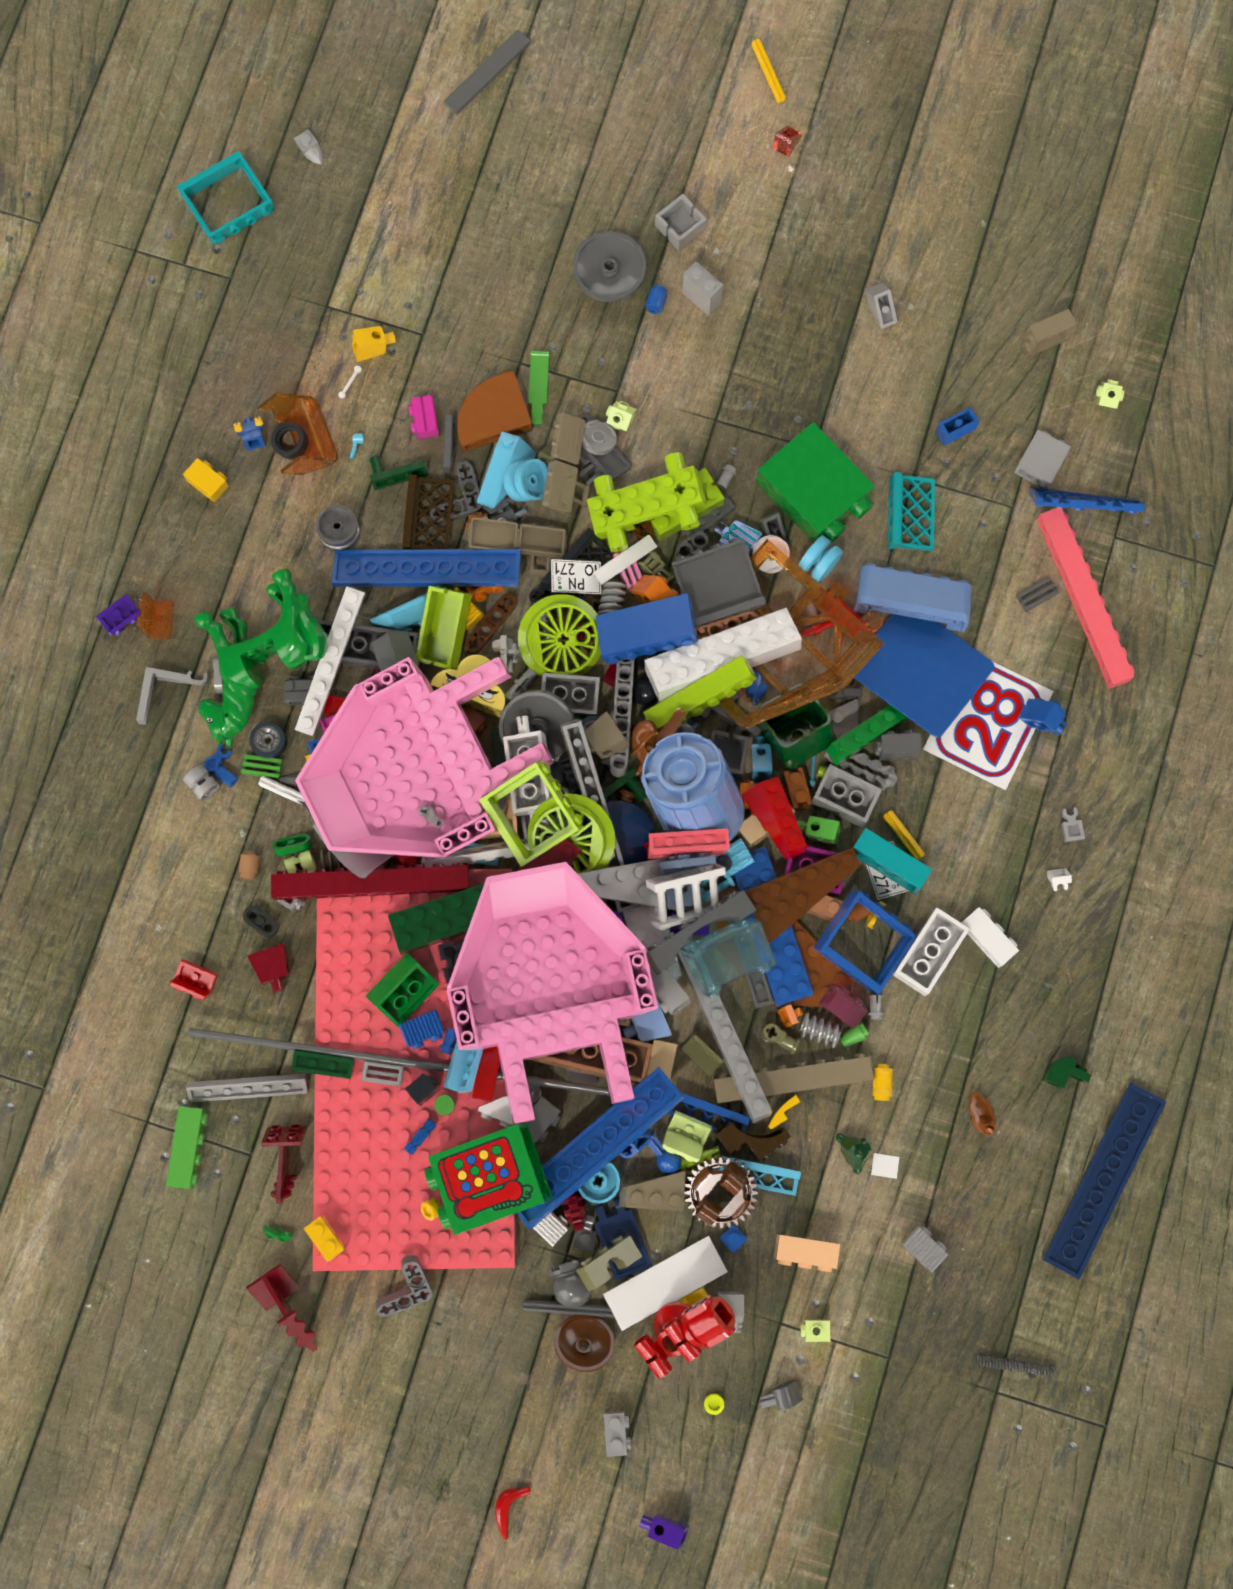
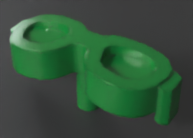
M267 1225L263 1228V1233L267 1238H277L280 1242H288L294 1234L293 1231L291 1233L281 1232V1225L278 1226L277 1231L267 1227Z

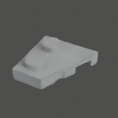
M858 699L828 712L832 718L836 740L858 726Z

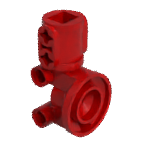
M708 1295L692 1305L683 1302H670L662 1306L657 1312L653 1325L655 1334L652 1338L646 1334L639 1338L633 1346L656 1377L660 1379L673 1368L667 1360L669 1356L683 1355L687 1362H691L702 1353L701 1349L704 1346L708 1349L732 1335L736 1330L734 1327L736 1323L735 1315L731 1306L721 1297L712 1298L711 1295Z

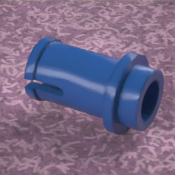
M447 1028L444 1041L439 1046L441 1048L440 1052L451 1055L454 1051L453 1048L456 1042L454 1029Z

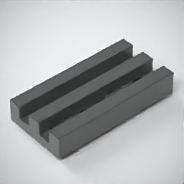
M1049 577L1016 596L1025 612L1058 595L1059 592L1054 588L1055 585L1050 582L1051 579ZM1047 584V587L1024 600L1022 599L1024 596ZM1049 590L1052 592L1029 606L1026 605V603Z

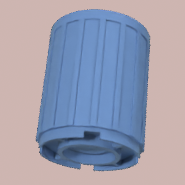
M689 732L672 734L656 743V747L650 751V754H647L644 760L641 780L646 790L645 793L664 832L728 828L730 842L742 826L745 806L721 750L710 739Z

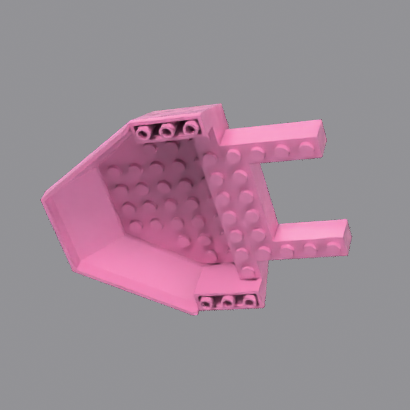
M410 657L353 686L295 780L328 850L444 858L496 830V826L479 799L538 761L542 760L548 766L555 763L547 746L540 743L492 769L461 704L512 678L500 657L485 663L435 691ZM422 805L431 806L436 815L444 821L442 827L437 828L428 823L424 816L420 815L419 808Z
M567 862L486 878L447 987L458 1049L481 1050L495 1046L498 1048L513 1125L535 1120L523 1061L599 1045L612 1104L634 1099L618 1021L634 1018L658 1009L645 946Z

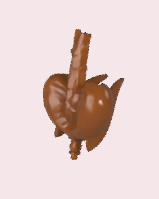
M677 707L668 723H665V726L659 733L655 723L650 720L640 721L634 727L631 736L633 751L628 756L636 755L640 761V765L636 769V776L642 774L643 763L647 754H650V751L656 747V743L675 734L682 720L689 714L688 711L682 712V709Z

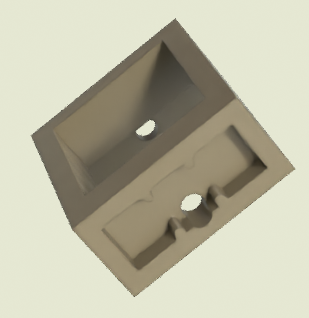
M1064 310L1028 327L1022 339V347L1025 352H1028L1030 357L1070 339L1077 326L1070 310Z

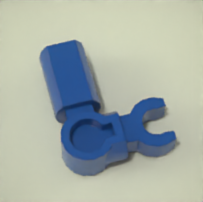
M221 744L217 748V753L205 760L204 766L210 774H215V777L232 788L238 781V777L224 766H221L224 759L232 756V751L229 750L225 754L221 753L225 748Z

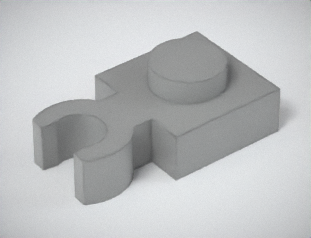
M1076 807L1072 808L1073 814L1071 816L1067 814L1066 809L1062 810V817L1066 820V822L1061 824L1064 842L1085 839L1082 820L1076 821L1078 814Z

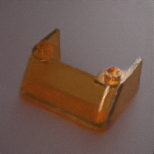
M276 392L258 406L259 411L273 412L274 419L278 424L285 422L296 423L308 435L309 444L305 453L302 456L295 457L292 462L281 469V474L305 475L330 466L338 460V454L323 413L315 398ZM292 430L290 433L296 447L299 435L296 431Z

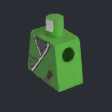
M809 816L808 822L797 821L801 832L805 833L807 840L837 848L841 834L839 821Z

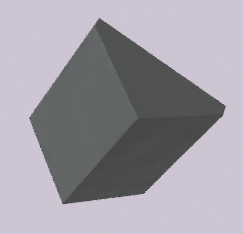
M387 632L371 643L380 671L393 666L407 657H410L417 667L420 668L408 632Z

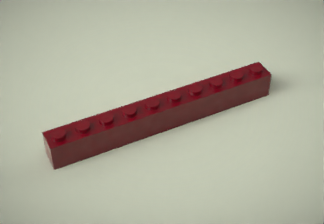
M461 862L452 863V866L437 863L433 864V867L416 864L413 865V868L396 865L394 869L378 866L366 878H360L351 871H347L346 868H336L335 872H327V869H316L313 873H308V870H296V873L288 874V871H276V874H271V898L274 901L460 892L470 888L468 865H464Z

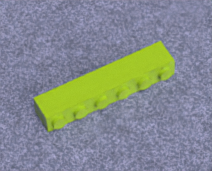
M741 655L643 713L647 720L655 723L659 733L665 726V723H668L677 707L682 709V712H689L681 722V725H683L692 716L695 717L702 714L704 709L718 705L723 698L731 697L736 694L737 690L751 686L757 677L748 659Z

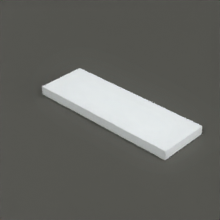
M707 1236L607 1291L603 1296L621 1331L659 1311L665 1304L675 1302L727 1273V1270L711 1239Z

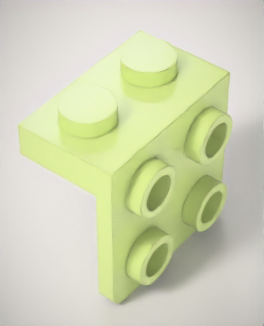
M675 1110L666 1130L662 1147L671 1154H678L684 1157L687 1161L699 1162L703 1146L712 1126Z

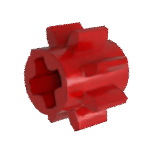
M396 855L394 856V861L396 865L413 868V865L418 861V856Z

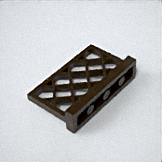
M409 475L402 541L403 550L449 548L454 480L420 478L417 475ZM421 483H428L433 488L424 494L421 490ZM443 484L450 485V490L445 495L438 490ZM436 491L441 498L433 504L428 496ZM426 499L431 506L423 512L419 508V504ZM444 500L448 504V508L441 513L436 505ZM432 508L439 514L433 521L426 516ZM424 517L429 524L421 530L417 525V521ZM442 517L446 522V527L440 531L434 524ZM432 526L438 533L429 539L424 532ZM420 535H423L427 540L422 546L415 545L416 539ZM441 536L445 540L444 547H436L433 541Z

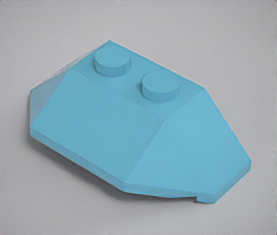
M427 593L371 618L370 621L373 627L412 632V629L417 627L421 628Z

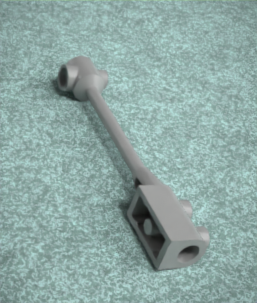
M600 898L612 910L606 902L607 899ZM649 964L655 996H658L661 1000L659 1006L665 1014L669 1011L673 1015L691 1003L689 997L668 968L656 975Z

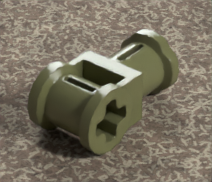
M653 551L649 553V556L643 562L638 563L639 568L646 575L662 576L667 580L668 586L676 578L675 575H671L665 569L666 564Z
M776 1024L766 1025L760 1033L764 1042L780 1046L788 1050L791 1055L794 1054L800 1043V1039L788 1036ZM770 1029H772V1030H773L772 1034L775 1035V1036H772V1037L769 1038V1037H768V1032H766V1031H769Z

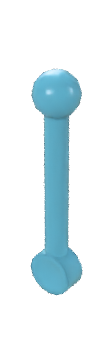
M816 755L812 757L811 777L808 781L810 786H815L816 784L814 780Z

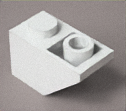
M507 1096L479 1107L478 1111L482 1113L481 1117L490 1121L493 1118L500 1120L499 1124L504 1127L513 1126Z

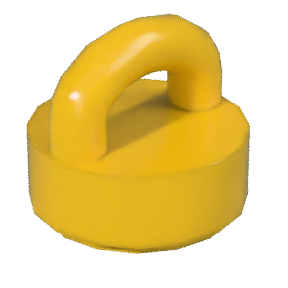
M435 1198L424 1201L421 1204L423 1216L429 1221L438 1217L437 1208L441 1204Z

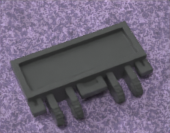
M586 413L579 416L585 420V424L592 421ZM583 446L581 448L579 461L584 467L589 463L591 464L583 469L579 476L584 478L592 472L596 474L586 482L588 487L594 485V479L599 476L610 475L612 481L631 470L632 466L615 446L611 452L605 455H594L585 450Z

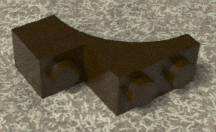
M729 1120L712 1131L729 1154L738 1152L743 1147L742 1144L745 1143L759 1161L769 1158L774 1149L786 1145L791 1137L783 1127L765 1135L748 1134L737 1129Z

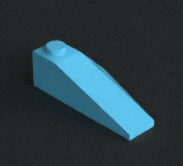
M501 432L477 499L478 504L495 509L508 495L504 487L503 477L509 464L515 461L535 459L536 452L520 437Z

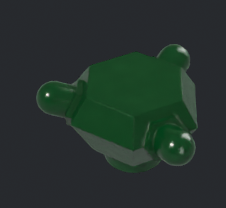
M842 1133L837 1134L836 1140L841 1144L840 1151L846 1162L853 1168L855 1174H860L868 1159V1154L872 1152L868 1141L865 1138L859 1140L857 1137H848Z

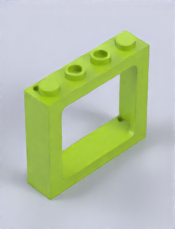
M542 760L532 764L479 799L521 867L584 828L580 815L573 811L570 799L563 795L561 785L556 779H553L549 766L543 763ZM536 775H540L570 824L533 849L527 850L498 805V801Z

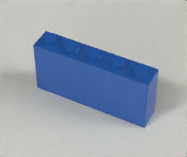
M688 593L596 616L601 657L606 664H616L626 659L633 660L638 656L653 655L659 651H670L675 647L690 646L698 642L693 604Z

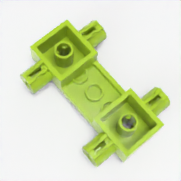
M681 452L671 453L664 457L668 474L621 489H614L610 475H603L594 479L597 496L587 499L595 535L601 540L608 539L611 552H620L628 548L625 532L636 529L635 524L668 514L671 518L679 516L682 530H691L700 525L696 510L707 507L700 475L694 466L685 467Z

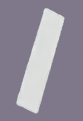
M647 535L594 571V575L601 584H604L651 552L657 545L651 536Z

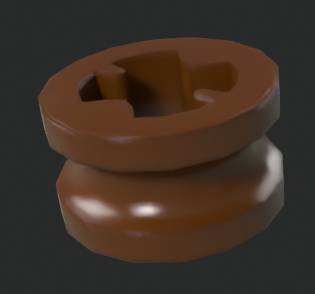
M620 790V796H617V800L633 804L632 799L636 795Z

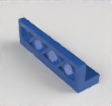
M681 1093L684 1096L681 1102L684 1103L687 1109L683 1114L689 1113L690 1117H693L691 1111L698 1108L703 1110L706 1117L700 1121L707 1120L709 1125L712 1126L709 1118L717 1115L722 1118L723 1122H725L724 1118L731 1120L732 1123L742 1124L741 1131L745 1132L750 1120L749 1117ZM673 1108L667 1113L668 1115H674ZM712 1126L711 1130L714 1131L716 1127Z

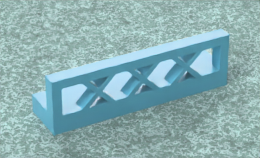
M456 1041L443 1087L459 1093L472 1092L483 1049L459 1050Z
M738 1159L737 1165L744 1162L743 1170L750 1168L756 1176L753 1181L758 1180L760 1182L755 1188L796 1196L801 1172ZM723 1164V1168H719V1171H723L726 1164ZM756 1172H761L763 1174L758 1176ZM765 1174H771L776 1182L770 1186H765L760 1178ZM785 1178L794 1179L792 1191L785 1190L780 1182ZM778 1184L780 1188H775L773 1186Z

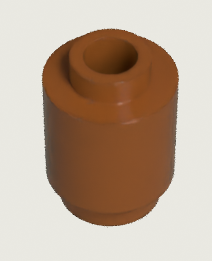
M857 902L847 916V920L857 923L871 915V912Z

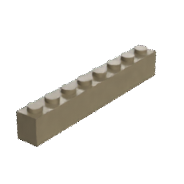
M864 1053L853 1055V1059L848 1060L843 1056L833 1058L834 1062L826 1063V1059L814 1061V1065H807L806 1062L796 1063L794 1068H787V1065L776 1066L774 1071H768L767 1068L756 1069L755 1073L765 1097L874 1080L870 1056L865 1057ZM729 1074L717 1075V1079L713 1080L716 1103L742 1100L733 1078L729 1077Z

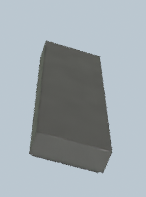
M445 414L443 462L445 474L452 473L454 419L451 414Z
M725 493L723 494L725 498L723 506L715 508L709 514L699 518L700 525L697 528L683 530L688 537L696 532L705 533L736 509V506Z

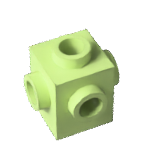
M1108 379L1107 383L1102 382L1101 386L1098 385L1096 404L1117 409L1119 401L1122 402L1124 397L1123 386L1118 385L1119 381Z
M616 401L613 406L610 405L608 407L606 423L610 424L614 429L627 431L633 422L637 409L630 407L626 402Z

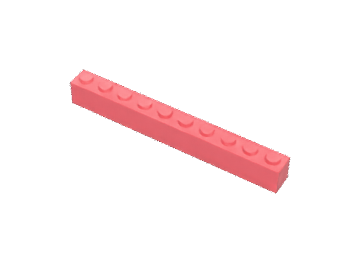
M1055 508L1041 513L1037 522L1106 684L1111 689L1130 682L1134 678V668L1127 661V652L1124 647H1121L1119 633L1112 626V617L1110 613L1106 612L1104 607L1105 601L1097 591V582L1091 577L1088 562L1084 561L1082 547L1075 540L1076 534L1074 529L1069 526L1067 513L1063 512L1062 508Z

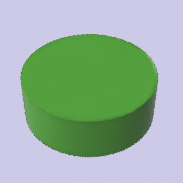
M441 1095L435 1100L434 1107L439 1114L449 1115L453 1112L455 1103L450 1096Z

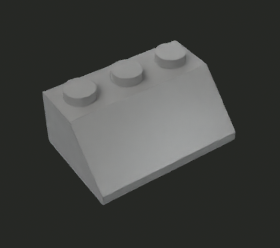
M830 764L815 792L812 804L863 828L882 789Z

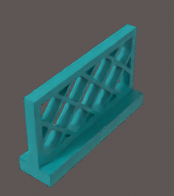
M894 472L889 477L887 549L903 548L933 551L935 479L905 476L902 473ZM903 481L910 482L914 488L908 492L903 487ZM922 483L930 484V491L927 494L919 487ZM915 489L922 496L918 502L910 495ZM906 497L913 504L908 510L903 505V499ZM923 499L929 503V510L926 512L919 505ZM914 507L922 514L917 520L909 512ZM905 515L913 522L908 528L902 522V518ZM923 517L929 522V527L926 530L918 522ZM913 525H916L922 532L918 537H915L909 530ZM905 532L913 540L910 544L902 543V535ZM923 534L929 540V546L922 545L918 540Z

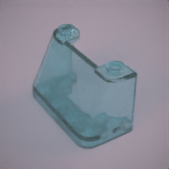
M744 918L738 923L734 922L680 948L682 956L703 995L709 998L719 995V991L722 990L721 986L751 971L768 972L772 966L776 965L761 922L750 918Z

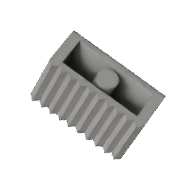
M916 1226L900 1244L932 1273L948 1256L945 1252L947 1248L939 1240L935 1242L931 1238L932 1233L927 1228Z

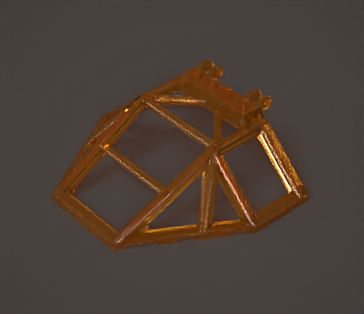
M768 539L764 541L750 558L754 571L756 572L770 556L807 589L788 612L795 626L829 620L836 625L834 659L832 663L799 632L802 638L801 645L817 658L828 671L790 691L763 664L755 666L783 696L754 712H750L748 715L729 697L720 700L719 705L744 729L845 689L885 644L873 633L878 631L883 625L881 618H875L876 614L873 611L866 613L861 620L856 618L840 603L849 593L847 588H841L842 584L835 581L825 590ZM810 603L823 613L798 618ZM767 605L755 609L761 616L773 613ZM748 617L745 621L741 622V624L749 622L753 619H750ZM733 621L728 622V628L729 626H737ZM844 632L854 642L841 656Z

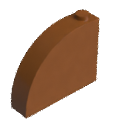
M514 371L501 372L498 376L482 382L471 391L463 402L457 422L462 453L498 442L501 432L516 436L533 430L532 422Z

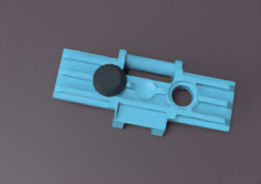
M741 838L730 845V849L726 851V854L708 855L715 856L716 863L725 867L726 875L724 877L727 880L717 885L718 893L730 886H735L736 882L732 876L755 862ZM703 880L700 883L702 898L706 903L711 898L710 890L706 892L704 889L708 885L707 882L709 880Z

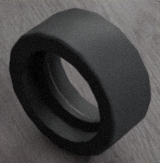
M281 423L272 433L271 445L274 451L285 459H297L308 448V435L296 423ZM288 431H296L299 435L296 447L290 451L283 450L280 443L284 434Z

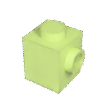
M804 1320V1324L800 1326L801 1337H804L806 1342H830V1320Z

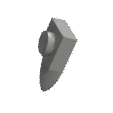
M309 129L293 138L307 159L316 164H323L322 150Z

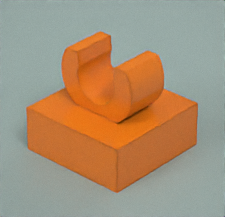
M791 1004L777 1010L784 1029L799 1023L797 1018L803 1015L801 1008L793 1010Z

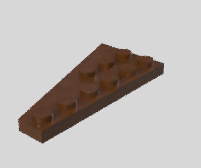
M853 847L744 891L756 908L753 915L766 946L860 866Z

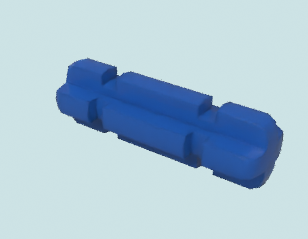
M427 1119L423 1124L424 1127H421L412 1137V1141L408 1142L404 1147L409 1154H414L417 1146H420L430 1135L429 1132L435 1129L436 1123L431 1119Z

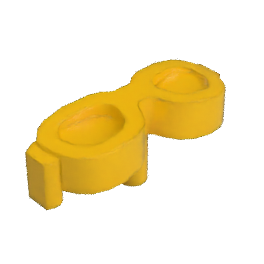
M882 901L878 902V903H880L882 906H886V905H887V904L883 903ZM872 913L866 921V926L870 929H873L877 919Z

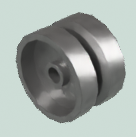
M328 506L317 517V533L321 542L329 550H349L358 542L360 536L359 524L354 513L346 506Z

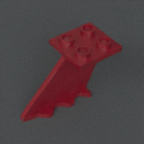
M299 1124L289 1127L273 1125L267 1127L261 1147L279 1146L277 1182L274 1183V1189L276 1190L271 1191V1197L276 1199V1204H281L285 1198L292 1195V1191L289 1189L294 1188L293 1181L297 1180V1175H289V1146L302 1145L307 1126Z
M278 1264L246 1286L249 1293L266 1311L277 1304L283 1315V1318L278 1320L277 1323L278 1325H287L286 1334L288 1336H297L295 1343L298 1347H307L313 1352L317 1350L314 1343L315 1333L312 1330L305 1331L306 1324L304 1320H298L295 1310L291 1309L285 1299L300 1289V1286L281 1264Z

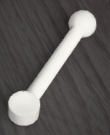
M360 366L354 367L355 372L349 379L343 391L339 392V398H345V393L348 390L349 386L355 379L356 375L361 373L362 371Z

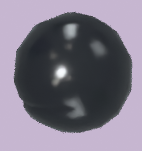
M648 677L637 679L632 688V698L636 703L643 706L658 702Z

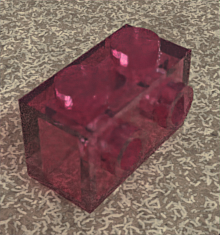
M832 984L819 1003L855 1029L868 1011L863 1007L864 1002L856 996L851 998L849 996L850 991L842 985L838 988Z

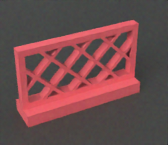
M728 828L649 833L648 859H661L706 852L708 855L726 854V851L730 849Z

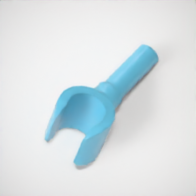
M356 433L353 435V447L349 458L354 459L357 445L364 444L363 434Z

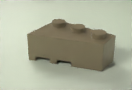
M677 1171L673 1174L661 1175L620 1186L619 1207L683 1211L686 1171Z

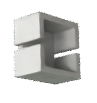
M684 194L655 215V226L665 237L668 235V240L678 251L705 231L707 219L697 208L693 210L694 205Z

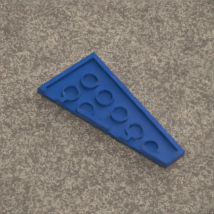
M1030 487L1029 495L1035 505L1072 507L1075 510H1084V508L1111 511L1123 510L1136 514L1137 511L1143 512L1145 505L1141 500Z

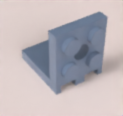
M707 852L669 857L670 861L659 862L660 874L664 876L697 868L698 865L715 864L716 857L708 856ZM687 884L682 892L684 906L694 905L692 884ZM699 884V885H700L701 904H703V901H702V893H701V884ZM667 889L664 892L666 909L676 908L674 889Z

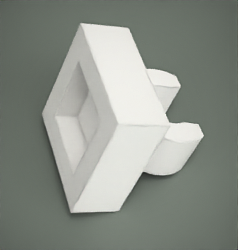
M1066 868L1047 871V878L1051 882L1054 891H1057L1058 884H1062L1064 890L1068 889L1067 883H1071L1072 879L1071 874Z

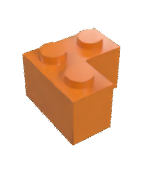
M645 574L629 590L641 604L679 595L677 591L668 587L667 580L662 576Z

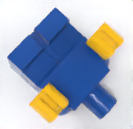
M260 416L258 417L259 419L256 417L255 421H252L251 418H246L244 424L239 422L237 425L236 423L234 424V429L239 436H242L247 451L265 446L261 434L264 425Z

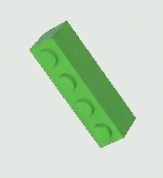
M179 1106L166 1186L194 1189V1185H197L199 1177L196 1173L197 1165L200 1166L202 1154L199 1153L200 1146H203L205 1140L203 1127L207 1125L208 1114H206L205 1109Z

